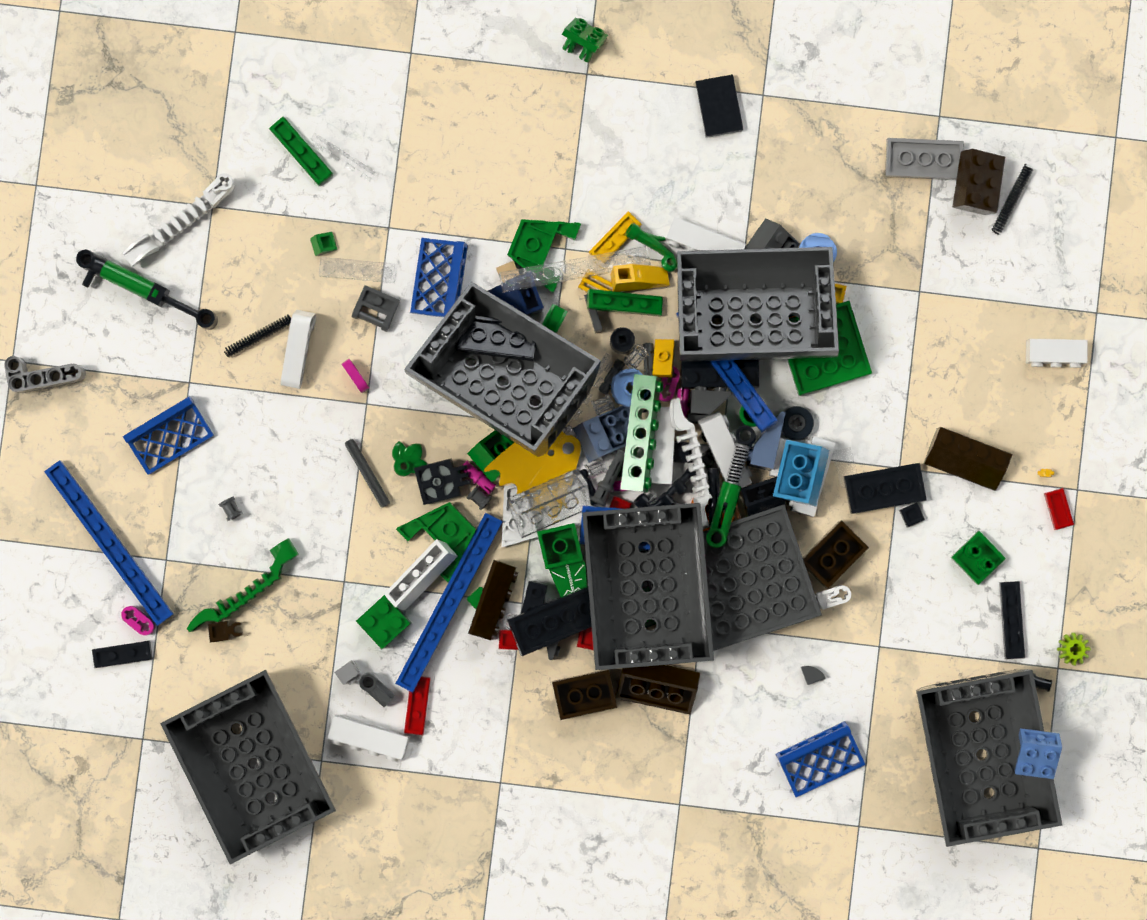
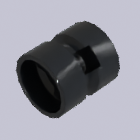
M620 327L612 332L610 346L615 353L624 355L633 349L635 336L630 329Z

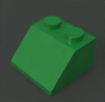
M494 430L479 441L467 454L488 479L494 482L500 477V472L498 470L484 472V469L514 442Z

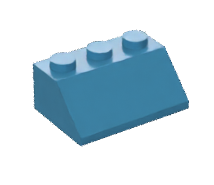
M786 440L773 496L816 507L830 450L821 446Z

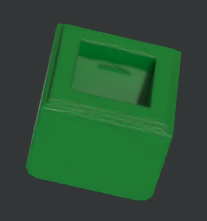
M332 232L316 234L310 238L315 256L337 250Z
M479 587L467 598V601L475 609H477L483 587Z

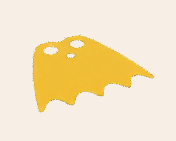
M563 431L549 448V450L552 449L554 451L553 456H549L547 451L543 456L537 457L514 442L484 469V472L490 470H498L500 472L499 486L509 483L515 484L517 486V499L531 496L534 500V512L543 508H549L552 522L556 520L569 491L581 451L580 441L573 435L564 434ZM567 442L572 443L574 446V450L570 454H565L562 450L563 445Z

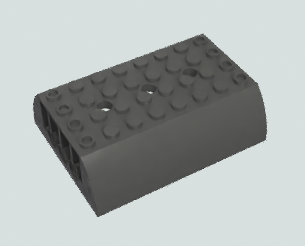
M832 247L677 251L680 362L838 357L839 345ZM791 316H796L799 318V321L793 323L789 320V318ZM753 317H758L761 321L757 324H754L750 321V319ZM719 318L722 320V323L716 325L712 323V320Z
M471 281L404 370L414 380L535 456L540 457L546 454L589 395L597 377L601 361ZM476 316L495 318L502 321L499 324L510 331H518L523 334L526 341L532 344L533 340L536 343L534 361L457 351L458 340L462 334L464 335ZM474 359L477 363L474 366H468L466 361ZM506 379L509 383L506 386H500L498 381ZM536 398L541 403L538 406H533L530 404V401Z
M690 503L582 512L595 670L714 661L701 504ZM641 542L649 544L650 549L647 553L639 551L638 546ZM646 580L651 581L653 584V589L650 592H645L642 589V583ZM649 619L656 622V628L652 631L645 628V622Z
M1033 670L997 672L927 685L916 690L946 847L1063 826L1054 779L1015 774V767L1021 747L1019 740L1020 728L1044 731ZM972 711H977L979 714V719L976 722H972L969 719V714ZM980 749H984L987 754L983 760H979L976 756L977 751ZM988 787H991L994 791V795L991 798L984 796V790Z
M267 670L160 723L229 864L336 811ZM238 723L242 726L240 734L233 733V724ZM251 758L259 760L258 768L253 769L250 767L249 761ZM268 793L276 795L277 800L275 803H269L266 800Z

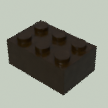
M977 149L961 151L952 208L982 215L997 213L1005 156Z
M840 520L803 556L806 569L826 589H829L869 547Z
M609 669L552 681L560 720L617 708Z

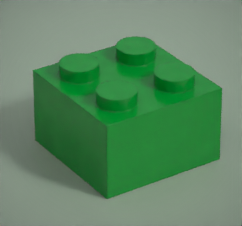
M575 523L537 532L545 569L583 561Z
M385 595L356 620L381 649L389 645L412 623L400 609L393 606Z

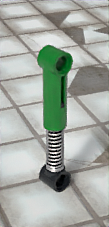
M748 425L740 426L736 431V447L734 448L736 451L733 454L734 458H731L733 461L730 464L731 468H729L730 471L727 474V481L722 483L710 529L706 537L707 543L714 548H721L727 542V536L741 490L739 483L743 474L741 472L745 468L743 466L745 465L744 462L747 461L745 458H748L746 456L748 455L747 451H749L756 440L755 431ZM745 430L751 433L750 439L746 441L741 439V433ZM725 510L726 512H725V515H724V519H723V522H722V526H721V529H719V525H720V522H721V518H722V515H723V511ZM715 533H720L722 536V540L718 544L712 541V536Z

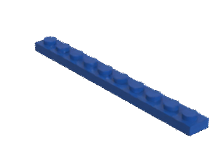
M59 460L44 472L156 625L159 626L174 615L63 462Z
M488 513L484 514L395 684L412 693L414 692L503 521Z

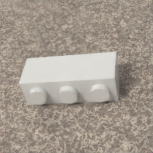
M1028 339L1026 340V364H1031V367H1043V364H1051L1053 368L1062 367V364H1070V368H1081V365L1087 363L1088 340Z

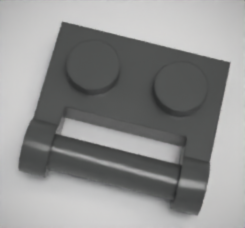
M364 285L351 317L355 319L360 318L381 327V330L387 332L400 300ZM365 306L386 315L385 320L361 311L362 307Z

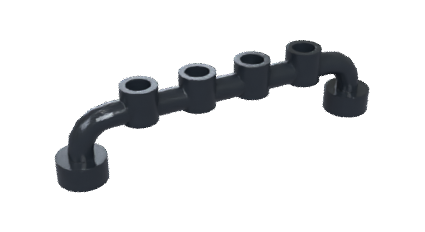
M702 432L700 437L704 442H707ZM710 448L701 457L705 468L714 462ZM687 468L685 473L654 504L648 502L650 498L645 492L640 494L633 503L637 508L671 505L674 502L672 496L676 492L680 495L688 488L685 483L690 477L696 475V471L689 472Z

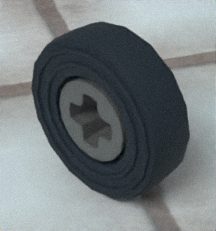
M793 406L784 411L786 413L781 432L786 438L802 440L812 432L814 420L807 409L801 406ZM796 418L802 423L797 429L794 428V424H791V421H795Z

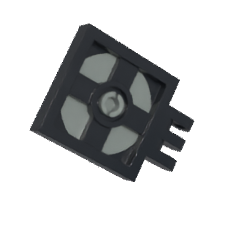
M452 458L415 467L414 471L423 505L461 496L459 486L471 483L470 479L464 481L462 479L469 476V472H460V470L467 469V465L454 467Z

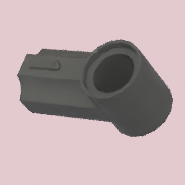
M365 673L362 675L359 681L361 689L385 707L394 698L395 694L379 681L374 674ZM371 677L374 681L373 686L366 687L363 684V679Z

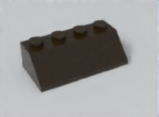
M938 427L923 464L996 491L1007 471L1013 454L943 427Z
M493 560L468 634L490 641L492 637H497L500 627L496 625L498 620L504 617L506 609L503 608L505 600L509 601L512 590L509 588L511 582H516L519 573L516 572L517 567Z
M667 665L622 668L615 699L691 715L698 690L700 673Z

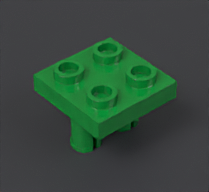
M575 17L564 28L562 35L567 39L562 49L566 51L569 48L567 52L573 53L576 45L579 44L583 46L579 58L583 60L585 57L584 61L590 62L593 53H596L605 43L608 35L602 29L589 25L586 20Z
M977 531L950 557L977 585L1006 559L980 531Z

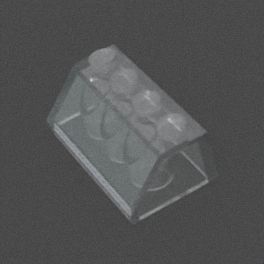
M578 469L508 498L510 512L521 538L581 513L583 506H590L588 484Z

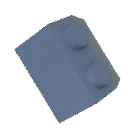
M780 412L776 416L778 423L765 430L751 449L747 451L748 455L746 456L748 458H745V460L748 461V466L768 471L774 468L786 412Z

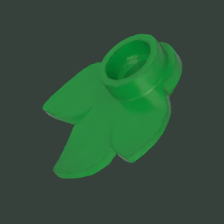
M398 441L394 445L392 457L395 461L394 471L397 475L402 477L408 476L410 473H415V467L427 464L420 459L422 456L421 444H412L406 448L402 442ZM402 463L406 464V470L401 469L400 465Z

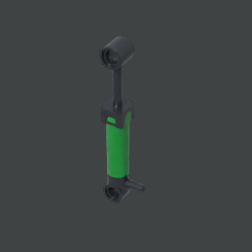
M81 250L76 256L77 264L88 271L82 282V285L87 288L90 286L94 276L97 275L161 308L166 303L195 317L197 324L206 330L215 328L218 323L216 314L211 310L202 309L198 311L168 296L170 290L90 250ZM91 256V262L85 265L84 258ZM209 314L211 321L208 324H204L202 319L205 315Z

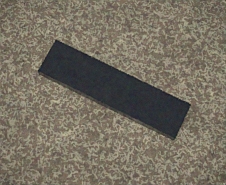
M1020 581L999 582L1005 659L1025 658Z

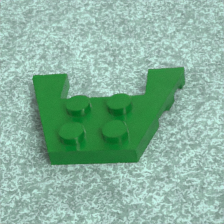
M521 219L507 256L527 273L530 272L531 276L550 292L554 293L560 276L542 270L555 235L559 234L575 240L581 223Z
M451 502L396 528L407 541H410L423 528L434 540L438 539L448 544L458 557L440 574L447 583H449L477 530Z

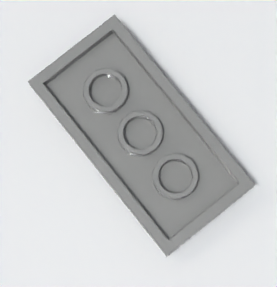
M887 138L885 177L956 180L960 153L963 151L964 141Z

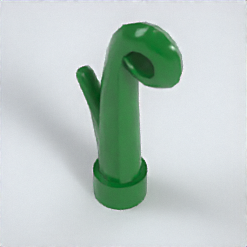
M631 223L625 236L644 244L664 256L661 261L662 267L666 271H674L677 268L675 255L659 242L665 241L666 238L645 232L635 223Z

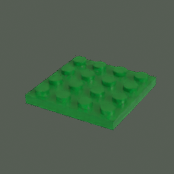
M850 300L836 304L839 345L837 358L787 359L798 396L872 374ZM793 317L789 320L796 323L799 321V318Z

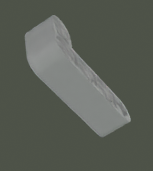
M10 356L4 362L8 387L17 393L77 383L86 376L85 369L77 364H66L27 372L25 361L19 357ZM17 360L19 367L13 370L12 363ZM75 369L79 371V373H76V377L73 376V375H67V374H66V372H67V373H73V372H75ZM59 372L60 379L54 382L53 374ZM40 375L41 383L35 385L34 378ZM21 379L22 387L17 389L15 383Z

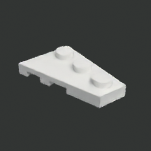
M515 484L504 487L502 547L538 537L527 496L520 499L516 498L517 486Z

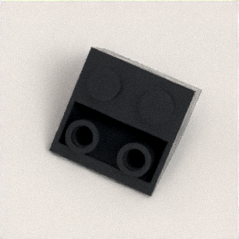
M777 476L741 488L740 495L747 516L781 505L786 507L784 499L773 496Z

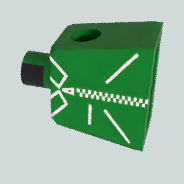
M585 560L549 569L560 597L587 586Z

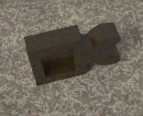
M228 621L208 623L210 643L230 640V634L235 637L242 636L243 632H235V627L242 625V623L235 622L231 626H228Z

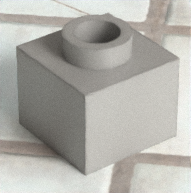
M351 660L334 673L343 685L346 683L351 685L359 679L357 675L361 672Z

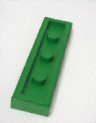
M281 117L269 128L318 186L333 175L330 169L284 117Z
M595 289L587 291V309L662 316L663 297Z

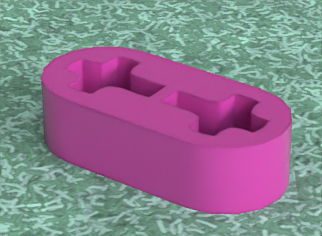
M348 359L343 362L342 366L359 391L363 393L368 390L369 386L352 361Z
M674 366L673 371L676 378H672L671 383H667L668 377H661L663 391L665 386L668 385V392L671 393L666 399L662 398L663 394L660 393L659 400L662 402H668L674 396L680 375L679 370Z
M128 606L122 610L121 617L123 621L139 634L150 635L155 630L153 620L137 607ZM134 610L135 612L133 613V615L138 619H128V614L126 612ZM139 622H148L150 630L142 631L143 626Z

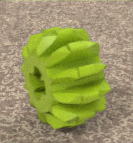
M1071 633L1070 637L1065 634V641H1058L1062 648L1057 647V651L1063 652L1059 655V658H1065L1064 663L1066 664L1071 661L1073 666H1076L1077 661L1083 664L1084 660L1082 657L1089 658V655L1085 653V651L1091 650L1090 647H1085L1089 641H1082V634H1079L1077 637L1076 633ZM1071 647H1077V651H1070Z

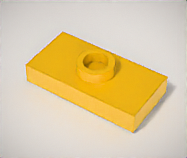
M655 339L653 376L672 377L675 349L674 339Z

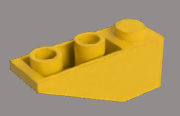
M638 264L613 266L610 274L614 292L670 286L668 273L663 267Z

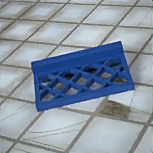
M421 238L410 313L444 317L461 296L468 244L462 241L454 242ZM426 243H432L437 248L429 256L425 252ZM447 245L454 246L453 253L446 258L441 250ZM440 252L445 260L436 266L431 258ZM429 260L434 268L425 274L422 270V265ZM448 263L451 267L450 272L443 276L439 268ZM437 271L442 279L433 285L428 277ZM426 279L431 287L422 293L419 285ZM444 281L448 288L444 294L440 295L436 287ZM434 290L439 298L430 304L425 295ZM423 298L428 306L423 310H416L417 302ZM440 300L445 304L444 313L436 312L433 308Z
M189 396L122 437L129 444L147 475L214 436L194 404L192 397ZM191 408L196 414L195 422L184 420L185 412ZM171 420L180 421L178 432L167 430ZM183 422L194 425L192 435L181 433ZM196 425L204 427L208 435L203 438L194 436ZM153 431H164L162 442L151 440ZM167 432L177 435L175 445L164 443ZM180 436L191 438L188 447L178 446ZM138 440L148 441L146 451L137 450L133 443ZM150 442L161 445L159 455L148 453ZM163 445L174 448L173 456L169 458L161 456ZM147 455L158 458L156 466L151 469L145 463Z
M845 721L775 754L795 797L801 796L866 765L851 734V730ZM848 736L850 740L848 749L838 746L840 740ZM827 745L834 747L830 757L821 754L823 747ZM837 749L846 752L843 762L833 759ZM850 753L857 755L859 762L853 765L846 763ZM806 755H816L813 766L804 763ZM820 757L829 760L825 770L816 767ZM832 761L841 764L840 770L836 773L829 771ZM791 762L799 764L795 774L789 772L785 765ZM802 765L812 768L808 778L799 775ZM815 770L824 773L822 780L814 781L811 779ZM797 778L807 781L804 788L796 790L795 783Z

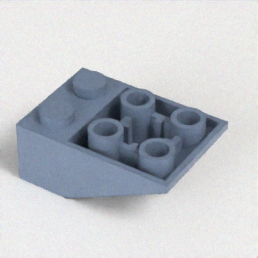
M620 406L582 422L573 428L588 463L626 446L630 407ZM640 431V438H641V439L644 438V436H643V434H642V431Z

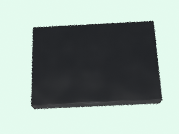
M733 74L695 81L705 137L743 131Z

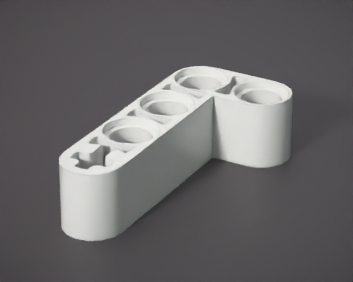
M296 310L292 315L281 376V385L301 388L310 335L316 322V313Z

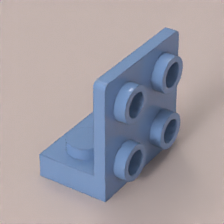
M1020 728L1019 740L1021 747L1015 767V774L1054 779L1062 751L1060 734Z

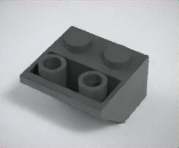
M765 218L745 249L798 248L800 243L780 224Z
M696 387L695 390L690 392L689 414H712L731 396V392L727 391V388H715L714 391H709L707 387Z

